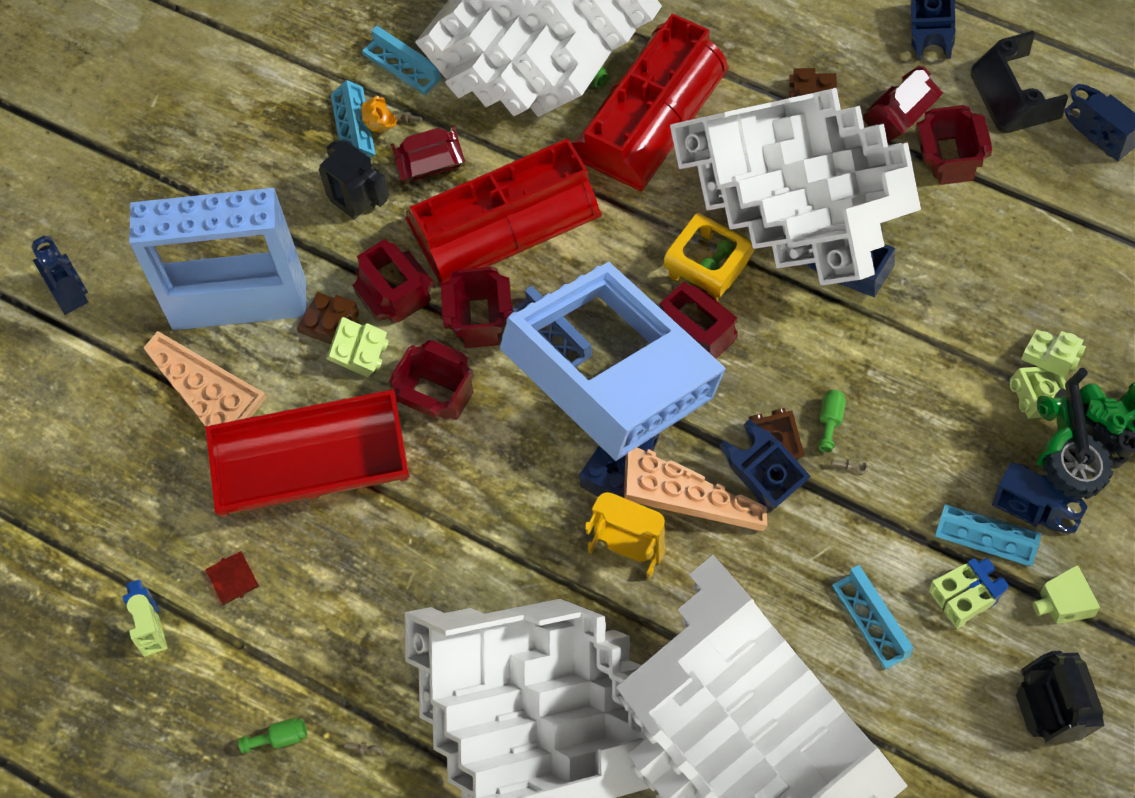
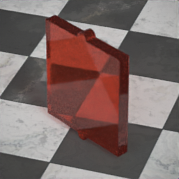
M242 551L226 559L222 558L219 563L205 569L223 605L237 598H243L244 594L259 587Z

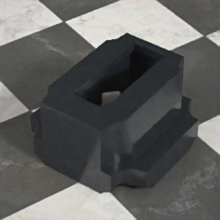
M347 141L332 142L326 147L329 157L320 164L318 170L325 193L333 205L355 220L368 206L375 207L377 205L381 207L387 202L389 191L385 176L376 168L374 170L371 169L370 157Z
M1051 651L1041 655L1021 669L1024 681L1021 682L1020 687L1017 689L1016 697L1027 730L1033 737H1043L1046 745L1064 741H1079L1105 726L1103 721L1104 711L1087 664L1081 659L1078 652L1062 653V651Z

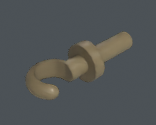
M398 111L392 113L397 121L404 119L406 123L410 121L422 122V117L413 116L410 112L400 116H396L399 113Z
M834 459L831 461L833 466L845 467L846 471L854 469L860 475L868 471L866 462L863 463L865 470L861 471L858 469L857 463H852V459H847V462Z
M345 742L344 746L345 749L360 751V755H364L365 752L371 753V751L379 752V756L384 753L381 747L377 745L367 746L366 742H362L361 745Z

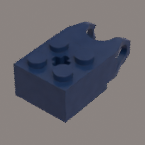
M910 0L911 46L916 54V60H921L923 50L930 45L941 47L946 55V59H951L956 34L955 0Z
M1077 84L1071 89L1070 95L1073 102L1065 108L1066 118L1091 143L1096 144L1109 157L1119 162L1135 148V112L1110 94L1107 97L1101 91L1090 86ZM1079 90L1085 91L1088 94L1087 99L1078 97L1076 92ZM1079 109L1080 116L1072 115L1070 110Z
M43 235L34 240L31 248L37 258L33 262L64 315L89 303L85 297L88 291L66 253L61 255L51 237ZM47 242L50 244L41 247L39 250H37L38 246L42 243Z
M884 244V247L870 251L875 275L861 280L837 284L875 298L895 265V247ZM815 263L806 264L817 272Z
M749 419L744 424V427L751 439L752 445L750 449L740 450L730 445L727 441H723L719 447L726 455L730 468L771 513L811 476L779 440L777 441L770 432L758 427ZM777 474L778 478L773 480L770 476Z
M659 434L638 448L646 452L648 449L654 452V448L659 440ZM598 446L579 474L580 487L598 497L603 493L609 492L624 498L626 455L615 461L601 446Z
M1012 461L998 485L992 502V506L1035 527L1041 524L1049 529L1066 534L1076 532L1081 523L1080 519H1082L1088 508L1082 498L1077 500L1073 496L1067 497L1063 495L1061 490L1057 491L1053 487L1052 481H1048L1046 475H1039L1031 471L1027 466L1016 464ZM1072 502L1077 503L1081 507V512L1076 514L1067 505ZM1061 518L1074 520L1075 525L1073 527H1065L1061 523Z

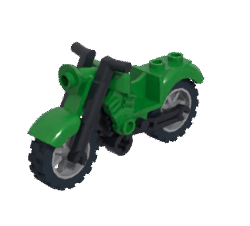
M1080 368L1065 383V389H1060L1053 398L1042 395L1037 399L1039 414L1047 421H1052L1056 418L1058 431L1040 449L1037 464L1043 466L1044 471L1047 472L1046 478L1049 482L1052 481L1053 487L1057 491L1061 490L1063 495L1067 497L1073 496L1077 500L1083 497L1089 499L1093 495L1096 496L1110 482L1109 479L1113 475L1111 468H1120L1135 453V382L1128 387L1129 390L1116 402V399H1108L1097 384L1089 383L1079 389V383L1088 375L1085 368ZM1112 454H1113V455L1117 454V455L1119 456V458H1118V457H1115V458H1114V457L1112 456ZM1085 473L1091 475L1092 479H1087Z

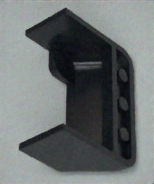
M1034 31L999 40L972 65L971 77L996 128L1003 133H1011L1062 119L1068 100L1067 94L1045 99L1042 92L1037 89L1029 88L1022 90L1008 64V61L1030 55L1035 36Z

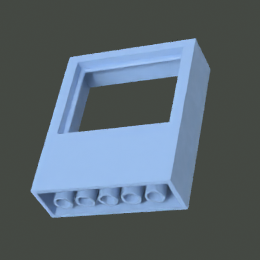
M274 188L130 203L129 243L172 330L304 316L307 311L306 277ZM263 235L269 252L163 263L155 246Z
M610 262L595 267L586 275H580L575 281L570 284H564L559 290L546 294L535 303L528 304L523 310L513 312L506 320L507 324L500 345V350L615 461L712 400L726 370L720 362ZM599 296L650 344L588 381L537 331Z

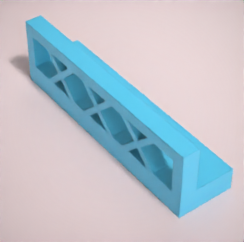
M379 26L371 30L373 41L362 50L363 55L423 95H426L442 79L440 71L429 59ZM377 46L383 49L382 54H373L372 51ZM396 58L399 60V64H388L387 59ZM412 68L414 74L405 75L402 73V69ZM427 78L430 81L423 87L418 83L417 79Z
M346 80L331 93L339 141H347L350 144L352 142L354 147L371 159L376 154L371 130L366 127L362 120L361 107L363 102H366L362 86ZM343 94V97L340 102L339 96ZM346 108V114L343 119L342 116ZM348 125H349V131H348V134H347V136H346L345 133H346V130H347Z
M945 504L935 537L1032 567L1039 547L1041 533Z
M860 565L852 568L848 577L832 585V589L884 670L911 657L913 646ZM852 583L857 591L855 598L844 595L840 588ZM856 604L867 606L870 611L869 618L856 614ZM869 625L878 626L882 629V639L871 637L868 632ZM883 645L894 648L898 656L887 661L882 654Z

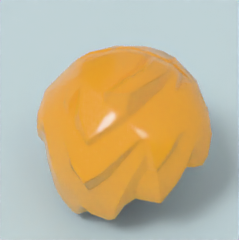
M374 96L363 102L361 107L362 120L368 129L376 133H382L396 125L397 119L387 109L383 97Z

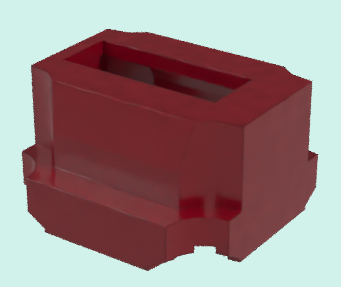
M918 65L902 76V83L899 86L894 87L892 85L866 109V113L863 114V121L868 126L884 124L888 143L910 128L940 98L943 92L929 77L931 73L924 66Z
M958 105L931 109L925 112L922 121L916 123L915 129L924 165L931 166L933 176L938 179L940 185L973 181L977 167H982L984 159L992 154V142L983 114H973L968 106ZM955 139L960 159L943 161L938 141Z
M451 126L450 132L438 127L408 136L400 144V147L396 149L394 143L390 144L401 185L446 173L465 165V159L454 126Z
M384 239L357 256L359 270L356 271L357 280L352 285L353 290L375 320L389 319L392 323L400 322L426 306L431 300L429 292L434 287V282L409 250L401 252L395 244ZM391 262L395 264L407 280L394 289L390 287L378 271Z
M493 267L462 269L453 272L450 281L441 284L444 328L453 330L456 337H459L464 343L465 349L499 345L500 338L507 324L506 320L513 313L510 278L500 275L498 269ZM487 299L489 323L471 325L470 301Z
M685 282L681 283L659 303V308L715 359L730 347L738 337V331L735 329L737 317L707 292L701 291L694 285H688ZM686 303H696L698 305L697 308L716 323L705 332L683 314L680 309Z
M427 340L421 346L415 347V345H411L408 347L393 371L389 384L395 390L397 402L433 418L440 417L458 420L474 393L472 385L474 373L468 367L469 358L465 354L434 340ZM421 378L455 393L450 401L440 403L437 399L416 391L415 388Z

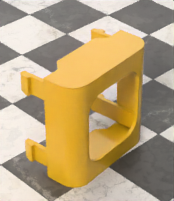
M698 212L667 251L664 257V268L669 270L668 277L679 283L680 277L706 290L711 297L718 301V297L720 298L725 290L730 288L744 269L755 249H753L750 239ZM700 227L701 236L708 240L712 239L713 234L711 231L714 230L737 243L733 253L718 270H709L683 254V248Z
M606 492L601 494L592 508L593 516L590 522H586V534L590 533L593 525L595 532L592 542L589 541L588 553H592L598 539L607 543L609 550L639 563L646 560L652 561L646 572L647 578L652 577L656 563L660 564L665 554L664 517L657 511L613 493Z

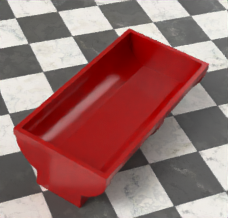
M673 13L665 23L655 28L649 41L621 79L613 85L610 94L579 136L571 142L584 165L640 192L644 190L674 147L670 125L693 120L729 69L722 51L710 41V30Z
M567 138L410 206V210L406 211L405 221L441 286L442 283L450 281L452 273L457 270L489 267L602 217V212L598 207L595 194L588 180V170Z
M394 389L205 426L214 509L216 515L220 517H227L232 513L297 500L317 499L323 495L398 480L401 482L408 481L410 478Z

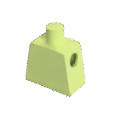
M1075 566L1045 583L1040 592L1042 599L1032 603L1037 616L1050 612L1054 622L1057 624L1095 617L1100 609L1079 566Z

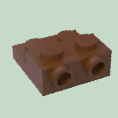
M794 68L793 75H789V88H793L789 98L837 88L836 73H815V68Z
M317 292L298 324L297 331L331 345L339 320L342 317L353 322L357 320L359 315L357 304L355 301L339 295H335L333 298Z
M785 408L771 411V416L763 417L762 414L748 417L758 427L770 432L777 441L779 440L795 459L805 457L793 410L786 412ZM746 430V434H747V437H748L749 445H750V447H751V445H752V444H751V439H750V437L748 436V432H747V430Z

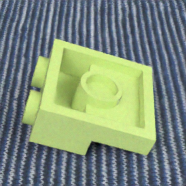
M342 317L339 320L326 359L368 378L374 371L377 372L382 364V359L379 356L387 348L389 340L385 339L387 332L368 323L362 326Z
M1036 329L1021 360L1066 378L1070 370H1076L1086 346L1082 345L1083 339L1078 338L1072 333L1061 331L1057 338L1048 332Z
M1040 367L1019 368L1010 378V389L1017 393L1020 400L1019 409L1021 412L1026 413L1028 419L1043 418L1037 410L1038 397L1044 395L1053 398L1060 389H1065L1066 381L1064 377Z

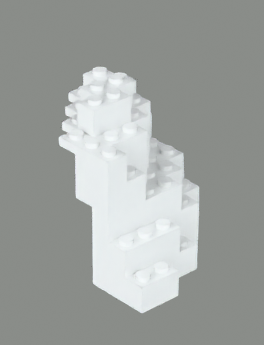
M448 0L415 43L446 78L445 83L458 99L473 91L485 107L500 100L513 116L524 112L530 107L536 116L540 117L582 96L612 50L628 43L636 29L652 21L662 5L658 0Z
M837 88L670 125L679 169L698 167L706 210L725 207L729 229L749 227L753 249L772 246L776 268L816 263L820 286L861 280L875 275L870 251L884 247L880 223L921 210L908 143L888 145L884 124L864 127L860 106L841 110Z
M714 555L689 574L696 582L692 587L697 594L678 609L684 617L680 622L686 629L616 687L622 695L619 698L620 702L628 711H634L631 717L640 728L645 726L643 733L647 738L628 755L634 762L631 768L640 779L645 776L643 780L653 792L655 790L658 791L659 794L655 796L656 798H894L908 786L878 747L868 739L786 640L771 625L756 606L754 600Z
M562 599L486 614L472 608L443 613L432 607L405 612V661L419 668V715L421 719L433 724V750L447 757V782L462 790V798H617L649 789L643 780L645 776L640 779L631 768L634 762L628 755L647 738L643 733L645 726L640 728L631 717L634 711H628L620 702L619 698L622 695L616 688L642 666L629 660L630 636L616 630L605 632V616Z

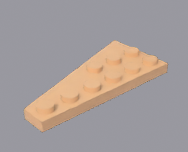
M158 331L144 346L147 355L204 426L250 418L267 398L266 394Z
M637 447L626 454L625 499L637 504L763 532L767 527L766 506L741 494L735 496L725 491V486L719 483L715 486L705 481L704 476L672 460L666 462L656 457V453L649 449L646 452Z

